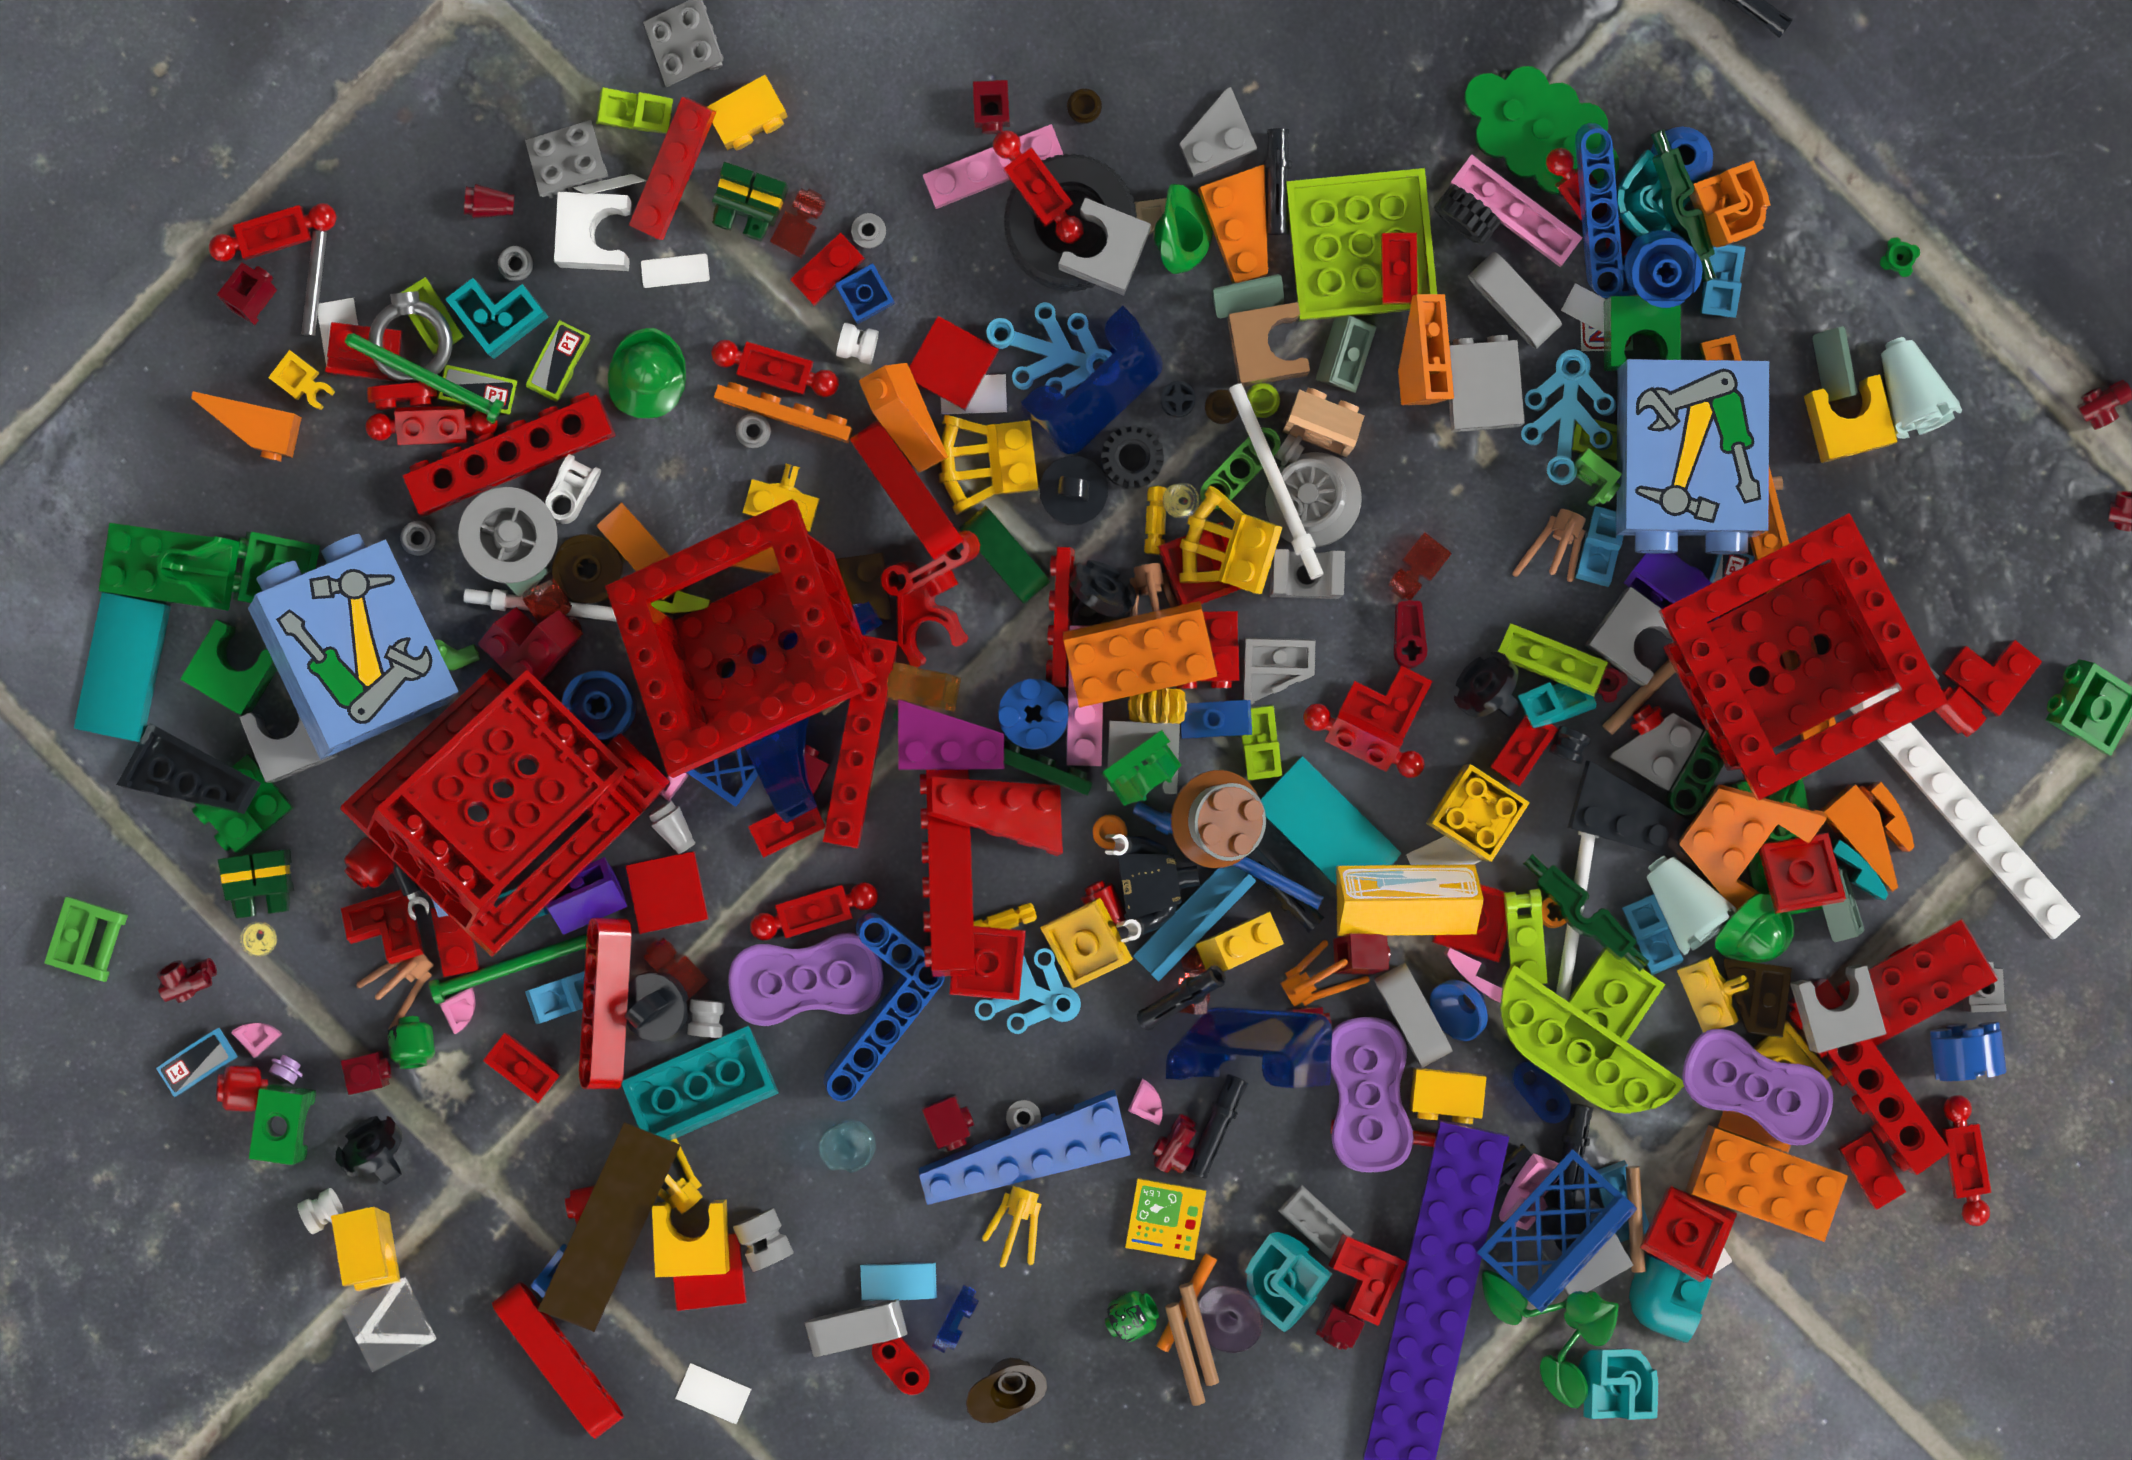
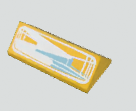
M1475 864L1336 866L1337 936H1344L1350 933L1381 935H1464L1477 933L1484 899Z

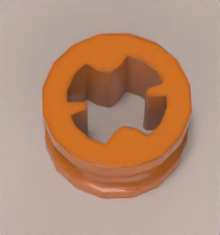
M1550 897L1543 900V925L1554 929L1566 924L1567 922L1563 918L1561 910L1559 911L1562 917L1560 921H1558L1557 917L1552 920L1547 917L1550 913L1547 908L1548 904L1551 903V907L1557 904Z

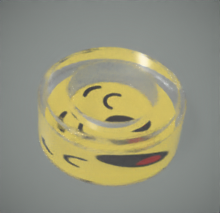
M1177 483L1169 486L1163 496L1164 508L1174 518H1186L1189 515H1193L1199 506V496L1196 489L1188 483Z
M265 922L250 923L240 934L242 949L253 957L268 955L274 950L277 943L275 930Z

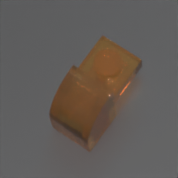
M894 662L893 671L890 672L887 680L889 689L887 697L919 706L955 712L961 678L948 673L920 669L911 665Z

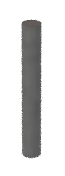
M313 231L301 331V334L306 336H315L327 237V232Z

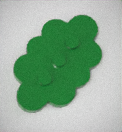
M1522 66L1513 70L1506 80L1492 73L1478 75L1471 80L1464 93V102L1468 111L1480 120L1475 131V141L1478 148L1485 155L1492 158H1504L1508 171L1519 178L1534 176L1538 186L1550 194H1561L1555 184L1562 180L1563 177L1554 175L1548 170L1546 166L1548 154L1556 148L1569 150L1574 157L1573 168L1575 170L1577 168L1575 136L1578 129L1585 124L1596 123L1608 131V119L1605 112L1599 106L1592 103H1579L1578 95L1570 85L1565 83L1549 84L1546 76L1539 69L1532 66ZM1591 134L1586 140V148L1591 150L1597 148L1601 143V134ZM1613 148L1616 176L1619 169V157ZM1597 168L1591 172L1598 183L1604 178L1603 168Z

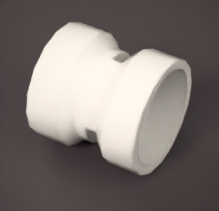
M844 323L836 356L846 359L851 356L856 357L861 363L871 365L879 331L869 328L863 331L857 329L853 324Z
M332 1188L320 1192L318 1200L308 1198L298 1203L297 1206L304 1225L312 1235L323 1230L328 1221L332 1223V1215L345 1213L338 1196Z

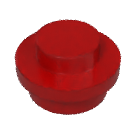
M1650 704L1643 706L1632 714L1635 720L1630 723L1633 730L1637 729L1640 735L1653 730L1664 721L1661 716L1662 709L1660 706L1652 708Z

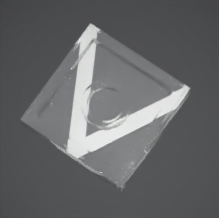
M406 1277L401 1278L399 1283L390 1284L341 1309L372 1372L437 1339Z

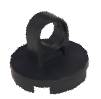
M1065 456L1054 461L1044 471L1039 484L1040 500L1045 511L1055 521L1066 525H1082L1093 520L1104 509L1108 498V482L1102 469L1092 460L1081 456Z
M1088 560L1085 565H1081V562L1078 563L1069 579L1071 588L1077 595L1072 603L1074 623L1076 625L1092 626L1101 624L1106 616L1113 618L1124 617L1136 603L1137 595L1134 587L1130 583L1125 587L1118 580L1121 573L1104 563L1094 560ZM1086 606L1097 611L1090 617H1085L1078 613L1081 608Z
M1491 652L1493 657L1485 660L1481 657L1474 659L1462 671L1455 685L1459 688L1458 696L1454 695L1455 703L1465 714L1475 718L1486 716L1497 709L1511 718L1521 707V703L1511 695L1518 680L1517 667L1505 654L1500 652Z
M651 971L644 972L629 981L627 1013L625 1015L627 1019L626 1024L629 1029L640 1038L653 1042L666 1040L682 1030L689 1016L686 1001L689 999L681 982L669 973Z
M374 1116L360 1122L345 1135L348 1142L343 1147V1150L339 1146L337 1147L335 1160L348 1176L360 1177L374 1172L386 1185L402 1175L400 1167L393 1157L402 1142V1131L389 1116H386V1120H380L378 1116Z

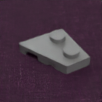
M1231 87L1221 94L1179 145L1192 177L1257 151V146Z

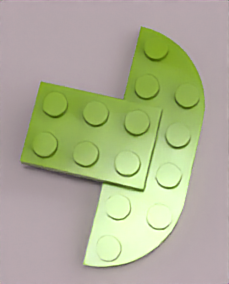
M1605 948L1599 953L1568 1001L1512 964L1502 985L1501 1019L1512 1044L1530 1062L1594 1105L1616 1113L1631 1114L1655 1109L1672 1099L1684 1087L1683 1080L1627 1043L1666 984L1644 969L1639 972L1625 957L1617 960Z

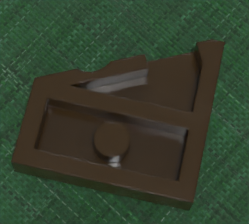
M876 553L836 559L853 609L884 620H892L889 594L884 590L881 583V577L885 570L884 554Z
M1724 958L1723 966L1728 980L1744 975L1747 980L1743 983H1749V989L1733 994L1746 1032L1782 1038L1792 968Z

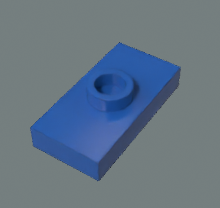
M1251 700L1187 703L1185 720L1181 722L1182 739L1252 735Z

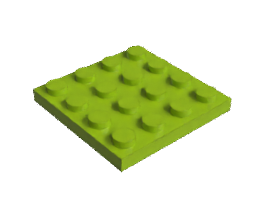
M1425 168L1286 181L1296 295L1300 311L1299 321L1339 318L1346 315L1359 316L1410 311L1411 304L1382 305V233H1417L1418 294H1437Z

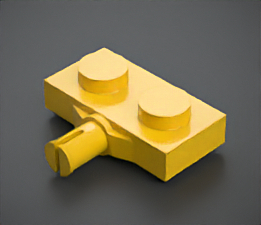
M785 463L781 483L769 484L755 479L751 480L742 513L756 516L793 499L798 503L807 531L811 532L820 498L803 494L795 488L794 485L800 467L793 466L792 468L791 464Z
M1712 956L1677 970L1703 1033L1711 1029H1722L1739 1021L1732 1005L1731 994L1749 989V983H1743L1747 980L1744 975L1726 981L1718 972Z

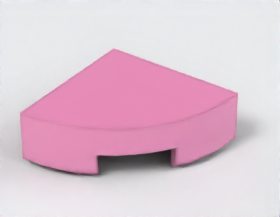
M684 773L675 778L668 776L667 779L670 783L659 795L670 801L689 774Z
M472 987L446 999L445 1002L439 1003L454 1034L463 1030L474 1014L475 994Z
M264 1023L245 1024L231 1032L253 1058L258 1057L282 1035L279 1030Z
M1142 1078L1128 1111L1160 1125L1163 1113L1160 1096L1156 1089Z

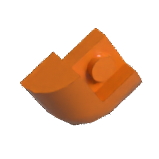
M1754 160L1693 184L1694 192L1689 197L1694 208L1701 210L1704 214L1712 246L1717 248L1748 238L1764 228L1762 225L1766 220V210L1770 206V201Z

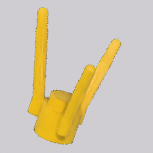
M677 1138L671 1140L672 1142L679 1144ZM680 1146L676 1156L688 1181L686 1182L681 1177L675 1182L667 1174L664 1182L669 1188L666 1191L661 1188L658 1196L665 1202H669L672 1209L676 1207L683 1214L703 1196L697 1190L702 1184L694 1176Z
M1012 1186L1010 1194L1005 1192L1000 1207L982 1236L984 1242L989 1240L1009 1207L1008 1214L1014 1217L999 1263L1000 1267L1006 1266L1021 1219L1028 1220L1029 1214L1030 1227L1027 1263L1029 1265L1034 1264L1038 1215L1042 1205L1037 1203L1039 1194L1016 1186Z

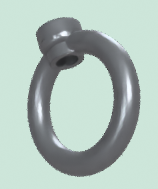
M418 291L390 294L392 304L385 307L374 319L369 332V341L383 348L384 331L394 318L408 314L423 316L436 329L439 341L435 357L423 368L435 374L440 373L450 358L453 344L450 326L445 317L432 305L419 301ZM373 359L377 367L393 380L402 383L420 382Z

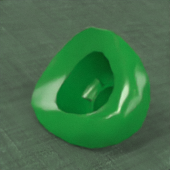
M1171 184L1168 188L1165 211L1155 224L1153 238L1157 249L1160 251L1164 266L1172 274H1179L1190 271L1202 261L1210 247L1213 229L1202 200L1184 185Z
M656 328L636 330L624 337L617 346L608 371V388L611 400L620 411L636 418L660 417L670 412L678 404L685 390V359L677 343L664 332Z
M1756 894L1749 898L1728 919L1716 936L1715 948L1722 955L1735 960L1755 963L1771 961L1784 953L1791 944L1794 936L1793 919L1789 911L1775 914L1770 894Z

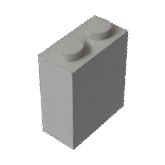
M1508 335L1487 337L1486 343H1474L1473 338L1452 340L1453 345H1449L1454 399L1449 400L1451 433L1521 427L1524 424L1518 341H1508Z

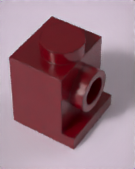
M1008 80L973 81L975 128H982L983 134H998L1003 131V127H1010ZM988 105H995L999 110L996 115H988L985 109Z
M241 262L216 295L229 310L255 326L259 321L257 316L276 293L277 289L271 283L274 278L260 266L252 269Z
M1330 1303L1315 1334L1322 1337L1328 1344L1340 1350L1342 1348L1347 1350L1348 1347L1353 1348L1365 1323L1363 1319L1351 1315L1343 1308Z

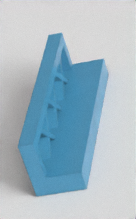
M1233 865L1218 868L1133 957L1159 982L1246 893L1256 880L1249 873Z

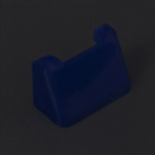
M1124 306L1119 308L1109 318L1105 327L1106 338L1112 345L1109 350L1112 355L1077 389L1065 398L1054 387L1041 386L1033 390L1021 402L1022 413L1062 453L1075 454L1081 451L1153 383L1161 373L1163 366L1162 357L1136 318Z
M1231 1007L1209 1008L1168 1053L1166 1079L1186 1080L1193 1077H1220V1070H1218L1220 1066L1227 1061H1235L1236 1055L1262 1057L1263 1076L1270 1085L1275 1087L1302 1088L1330 1085L1332 1026L1328 1018L1319 1013Z

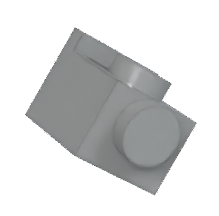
M1989 962L1998 977V981L1990 984L1989 993L1985 994L1982 990H1979L1964 998L1963 1011H2006L2003 969L1994 968V962Z

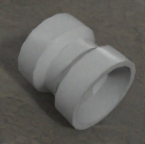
M690 999L689 1010L692 1013V1021L688 1024L687 1035L721 1038L723 1026L719 1021L720 1016L724 1013L725 1002Z

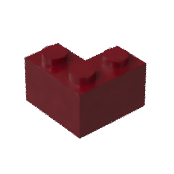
M515 607L493 623L478 645L514 680L528 670L541 683L551 675L583 633L559 609L536 626Z

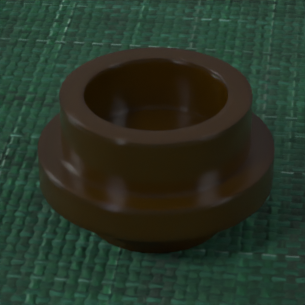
M1076 90L1068 99V113L1077 123H1091L1101 113V99L1093 90Z
M1225 389L1216 390L1206 399L1205 412L1212 422L1228 424L1237 417L1239 411L1230 391Z

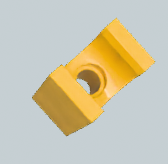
M1880 374L1859 382L1858 390L1862 396V408L1857 417L1853 419L1840 417L1832 411L1828 402V393L1825 389L1812 391L1804 396L1821 463L1887 447L1897 442Z
M727 1199L714 1200L710 1203L708 1209L710 1217L709 1228L705 1234L695 1238L685 1237L676 1231L671 1221L672 1208L669 1202L656 1203L652 1206L655 1277L726 1274L730 1270Z
M369 1207L331 1216L342 1286L354 1285L356 1291L401 1282L389 1213L376 1207Z

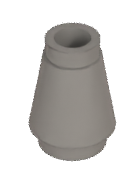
M671 800L648 815L652 821L650 826L678 854L683 853L696 843L692 838L680 806H675Z

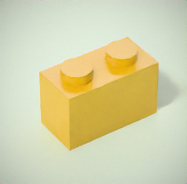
M766 75L707 106L717 111L712 124L727 151L733 147L736 151L745 148L754 141L753 136L762 131L768 134L784 125L783 120L788 117Z
M1267 912L1196 943L1195 946L1206 970L1215 965L1224 972L1284 943L1271 913Z
M1414 1067L1409 1109L1412 1112H1418L1417 1118L1438 1120V1115L1441 1114L1451 1115L1452 1122L1473 1124V1118L1482 1119L1486 1076Z

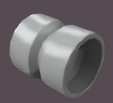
M774 1208L758 1213L733 1226L740 1245H746L748 1248L745 1256L752 1272L768 1267L794 1253L787 1236L779 1233L782 1225ZM764 1238H766V1240H767V1246H766V1247H765L764 1243L761 1242V1240L764 1239Z

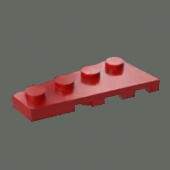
M931 777L926 780L927 815L965 827L972 826L984 830L986 834L992 836H1003L1018 841L1017 844L1030 848L1034 846L1046 850V853L1054 856L1063 854L1060 785Z

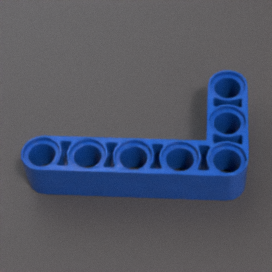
M1588 123L1580 127L1575 136L1587 281L1592 289L1603 298L1636 295L1637 293L1627 281L1624 269L1625 258H1622L1612 139L1609 133L1600 125ZM1600 133L1602 137L1600 145L1592 150L1587 149V138L1591 134ZM1603 168L1604 178L1597 184H1590V173L1594 169ZM1599 203H1606V214L1598 219L1592 218L1593 207ZM1603 237L1609 238V248L1602 253L1595 252L1596 242ZM1663 263V266L1658 268L1657 272L1662 275L1663 269H1668L1669 265ZM1604 272H1612L1613 279L1608 286L1599 287L1597 284L1599 276Z
M867 913L858 919L856 923L857 936L867 948L902 975L826 1070L823 1078L825 1088L828 1094L837 1101L844 1102L856 1095L945 980V976L933 977L927 981L919 979V972L925 966L924 949L876 913ZM871 923H879L882 926L880 935L874 939L866 938L864 935L866 926ZM898 944H906L909 947L907 956L901 960L893 959V948ZM906 992L914 994V1001L911 1006L907 1008L897 1006V1000L901 994ZM889 1020L893 1023L892 1030L888 1034L878 1035L875 1033V1028L880 1021ZM868 1048L871 1050V1056L866 1062L858 1063L853 1060L854 1054L858 1049ZM845 1075L849 1077V1084L845 1089L835 1090L832 1088V1082L837 1076Z

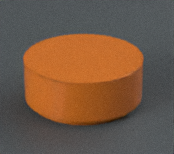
M1104 815L1093 826V838L1100 847L1114 849V839L1105 837L1107 834L1127 836L1126 824L1116 815Z

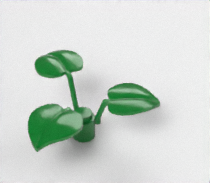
M1484 1270L1482 1285L1486 1302L1493 1314L1506 1324L1517 1325L1522 1321V1316L1530 1318L1559 1309H1566L1564 1319L1576 1331L1559 1352L1557 1358L1551 1355H1546L1542 1358L1540 1374L1546 1388L1557 1400L1571 1408L1578 1409L1588 1396V1385L1582 1372L1574 1364L1565 1361V1356L1580 1335L1585 1341L1594 1346L1606 1344L1615 1330L1619 1304L1604 1301L1596 1292L1590 1290L1587 1293L1575 1291L1563 1302L1549 1305L1542 1313L1538 1309L1528 1310L1526 1309L1528 1300L1504 1277L1493 1271Z

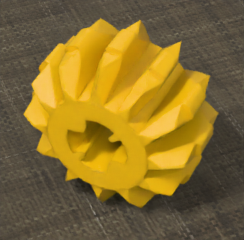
M1165 688L1130 696L1128 700L1129 719L1133 722L1180 724L1185 720V712H1187L1185 692L1181 689Z

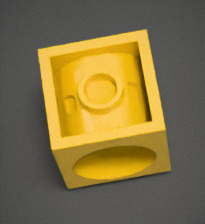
M1467 764L1462 766L1426 824L1481 860L1492 862L1530 802L1473 765Z

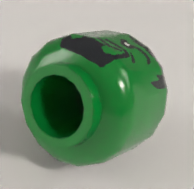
M418 1016L399 1018V1024L388 1030L391 1061L399 1064L400 1069H415L427 1066V1061L435 1055L432 1026L428 1023L420 1022Z
M1133 1290L1109 1303L1107 1308L1108 1317L1105 1318V1324L1113 1337L1119 1336L1125 1342H1132L1155 1329L1156 1319L1159 1318V1311L1149 1294H1142L1137 1290Z

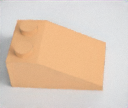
M1308 387L1306 392L1299 390L1282 432L1288 435L1290 433L1296 438L1299 435L1306 442L1347 458L1355 447L1365 415L1358 413L1359 407L1346 401L1340 400L1337 405L1325 400L1327 395L1316 389Z

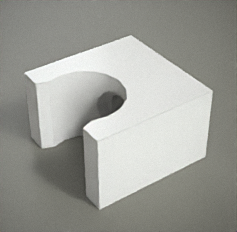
M558 192L554 262L560 268L629 271L628 256L620 250L607 251L601 249L596 245L594 236L597 225L607 216L616 214L628 216L632 214V201L629 196Z

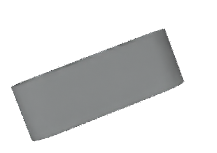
M1492 252L1468 275L1469 280L1476 289L1533 348L1537 349L1562 326L1557 315L1498 253Z
M1405 963L1374 979L1377 988L1421 1068L1453 1052L1438 1021Z
M899 1299L828 1314L804 1322L813 1357L881 1343L908 1334Z

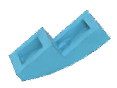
M903 1262L900 1264L860 1265L862 1300H919L937 1298L936 1263Z

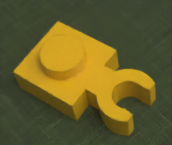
M290 350L268 377L297 400L306 393L309 404L319 410H322L324 406L317 402L316 394L320 390H325L332 396L335 393L328 384L315 382L314 379L318 376L319 372Z

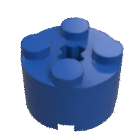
M1657 230L1635 238L1625 258L1624 269L1628 283L1642 299L1656 307L1670 308L1680 305L1697 290L1701 283L1702 263L1698 254L1681 236L1671 231ZM1663 263H1667L1669 269H1663L1662 275L1657 272L1658 268H1661Z
M590 671L577 676L569 683L562 698V704L600 741H610L618 734H624L633 723L636 715L637 700L632 688L621 677L606 671ZM605 698L604 705L607 707L604 713L598 712L595 715L593 712L596 707L592 704L593 700Z
M1040 679L1023 680L1010 687L1002 697L998 711L999 723L1006 737L1015 745L1032 750L1046 748L1054 744L1066 729L1068 723L1067 702L1059 689L1051 683ZM1037 705L1042 708L1040 711V715L1043 717L1042 721L1037 722L1033 720L1031 723L1026 722L1025 719L1028 715L1024 710L1028 706L1032 709Z
M1999 1022L1980 1023L1978 1027L1968 1028L1967 1023L1947 1025V1029L1930 1031L1936 1080H1974L1977 1076L1985 1075V1071H1987V1078L2007 1072Z

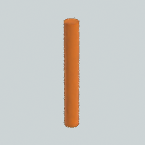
M1207 1253L1204 1254L1189 1282L1193 1283L1196 1298L1200 1294L1217 1261L1215 1257ZM1181 1298L1178 1304L1183 1322H1185L1187 1314ZM1169 1322L1156 1345L1165 1352H1169L1174 1342Z

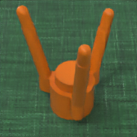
M1323 940L1295 968L1285 973L1288 979L1280 984L1295 1007L1300 1003L1307 1006L1315 1000L1368 983L1370 978L1364 976L1312 993L1317 990L1314 984L1348 964L1347 959H1342L1311 978L1307 972L1300 975L1328 946V941Z

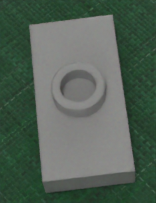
M1302 1184L1278 1210L1330 1259L1342 1234L1351 1237L1354 1233Z

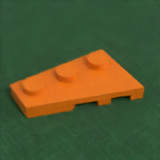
M1263 164L1198 188L1232 284L1258 279L1268 274L1265 172Z

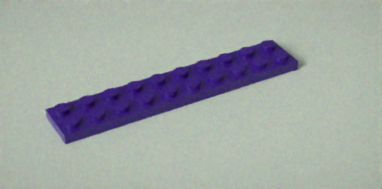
M1439 1120L1363 1460H1436L1482 1257L1477 1252L1486 1242L1509 1142V1135Z

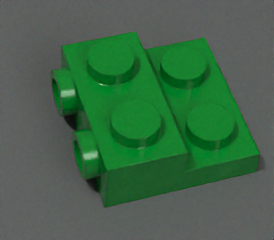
M246 531L245 538L239 537L238 539L240 542L238 558H241L239 572H235L232 589L234 593L233 600L251 603L255 595L262 592L257 577L281 564L296 561L301 574L316 569L320 546Z
M2078 659L2076 663L2066 668L2063 674L2065 684L2061 692L2052 696L2048 701L2047 711L2049 714L2045 720L2068 735L2081 739L2101 753L2112 756L2132 719V687L2099 665Z
M247 754L233 766L234 769L261 783L245 814L195 804L196 806L192 808L195 816L203 824L206 825L210 822L218 831L214 838L227 852L231 848L234 852H242L294 809V806L275 783L265 782L258 763L250 754Z

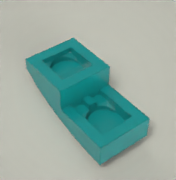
M1549 682L1518 696L1532 728L1566 720L1595 709L1597 705L1593 696L1561 683L1552 686Z
M1832 840L1831 845L1834 856L1855 869L1849 879L1850 883L1878 900H1886L1889 894L1873 868L1850 846L1841 840Z

